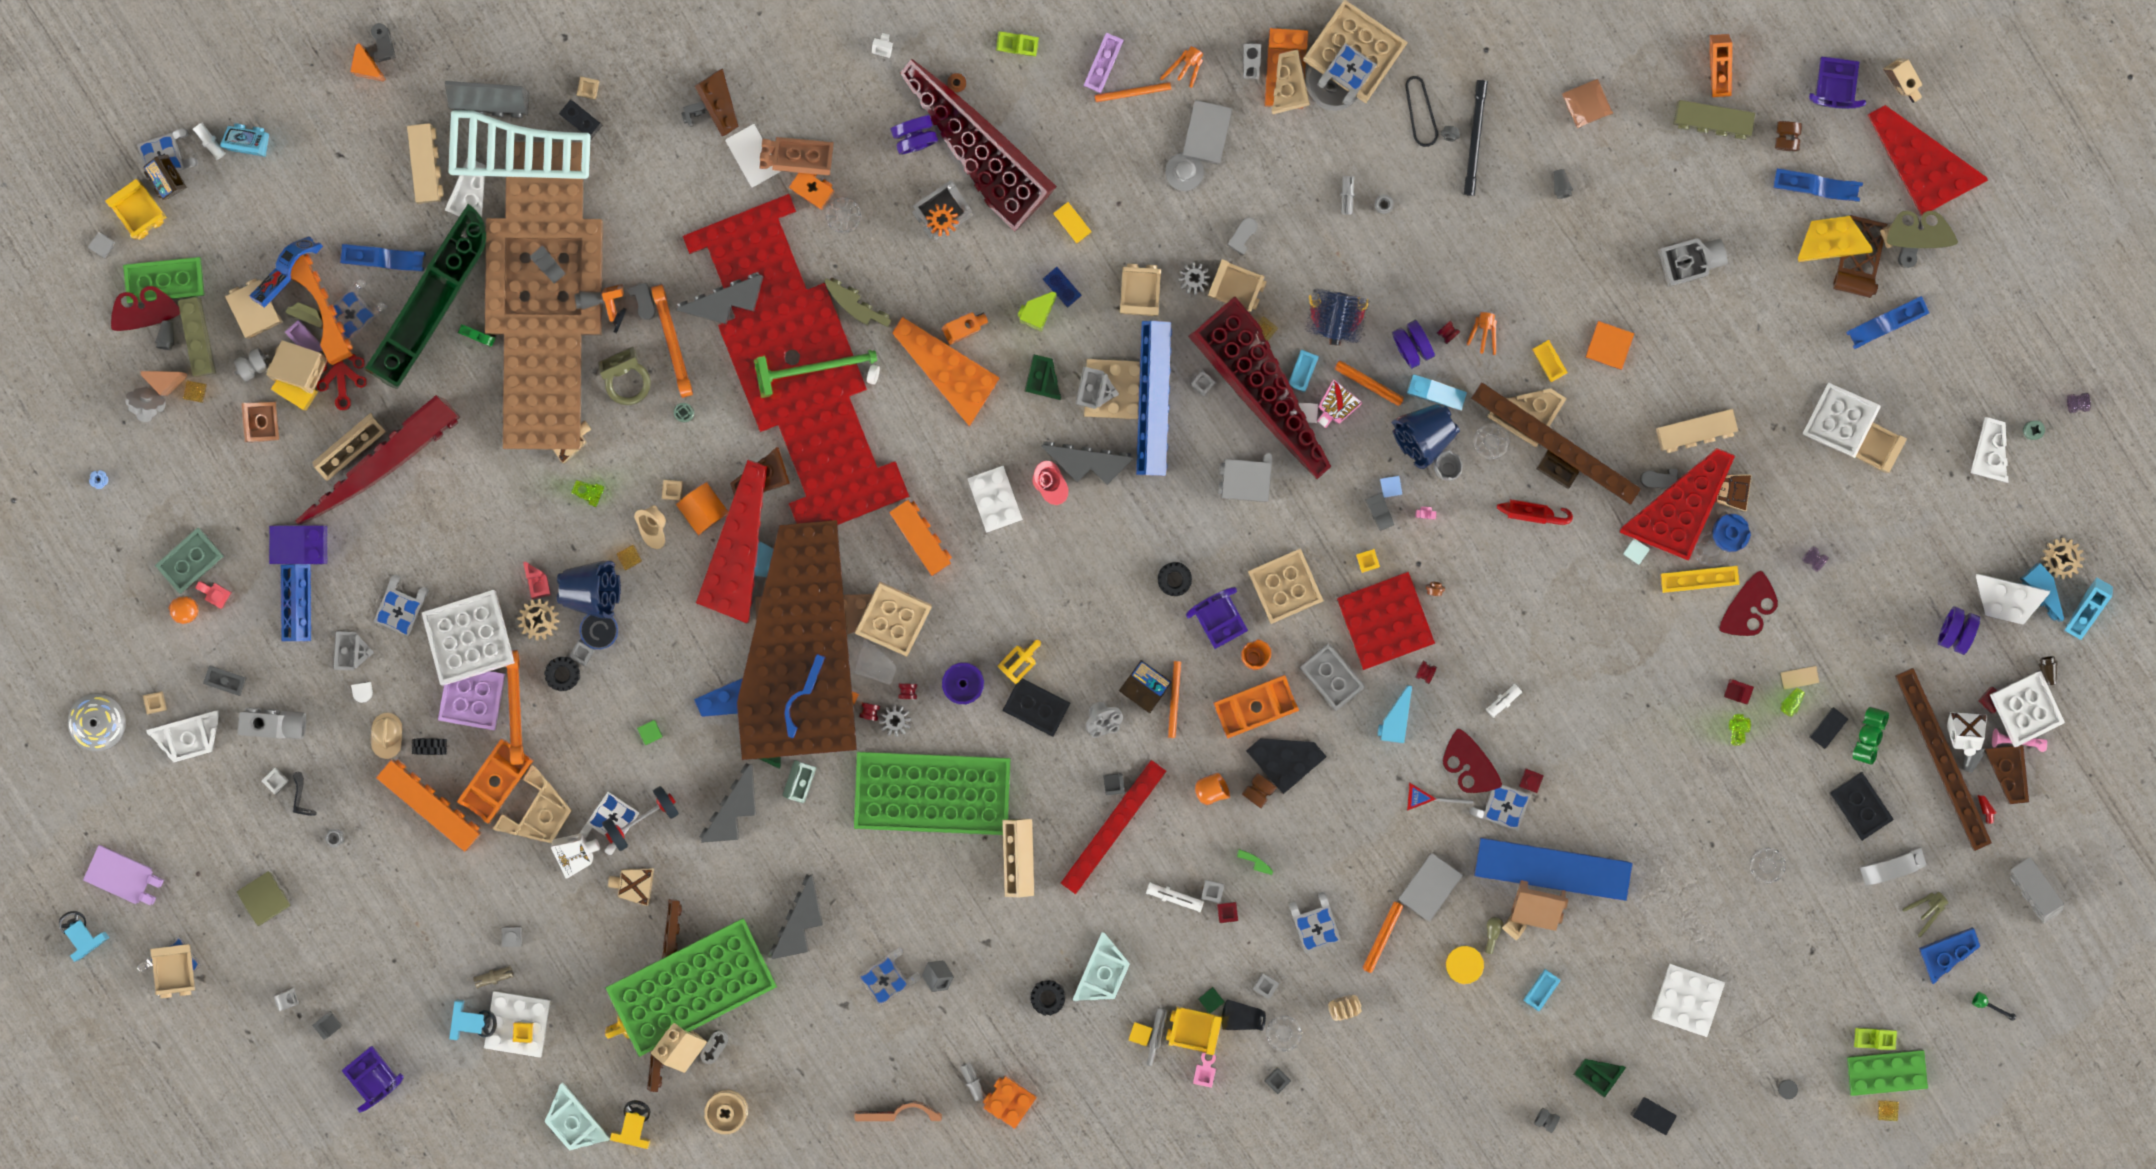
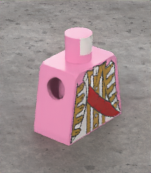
M1333 380L1318 406L1324 413L1317 422L1324 428L1332 420L1340 424L1362 402Z

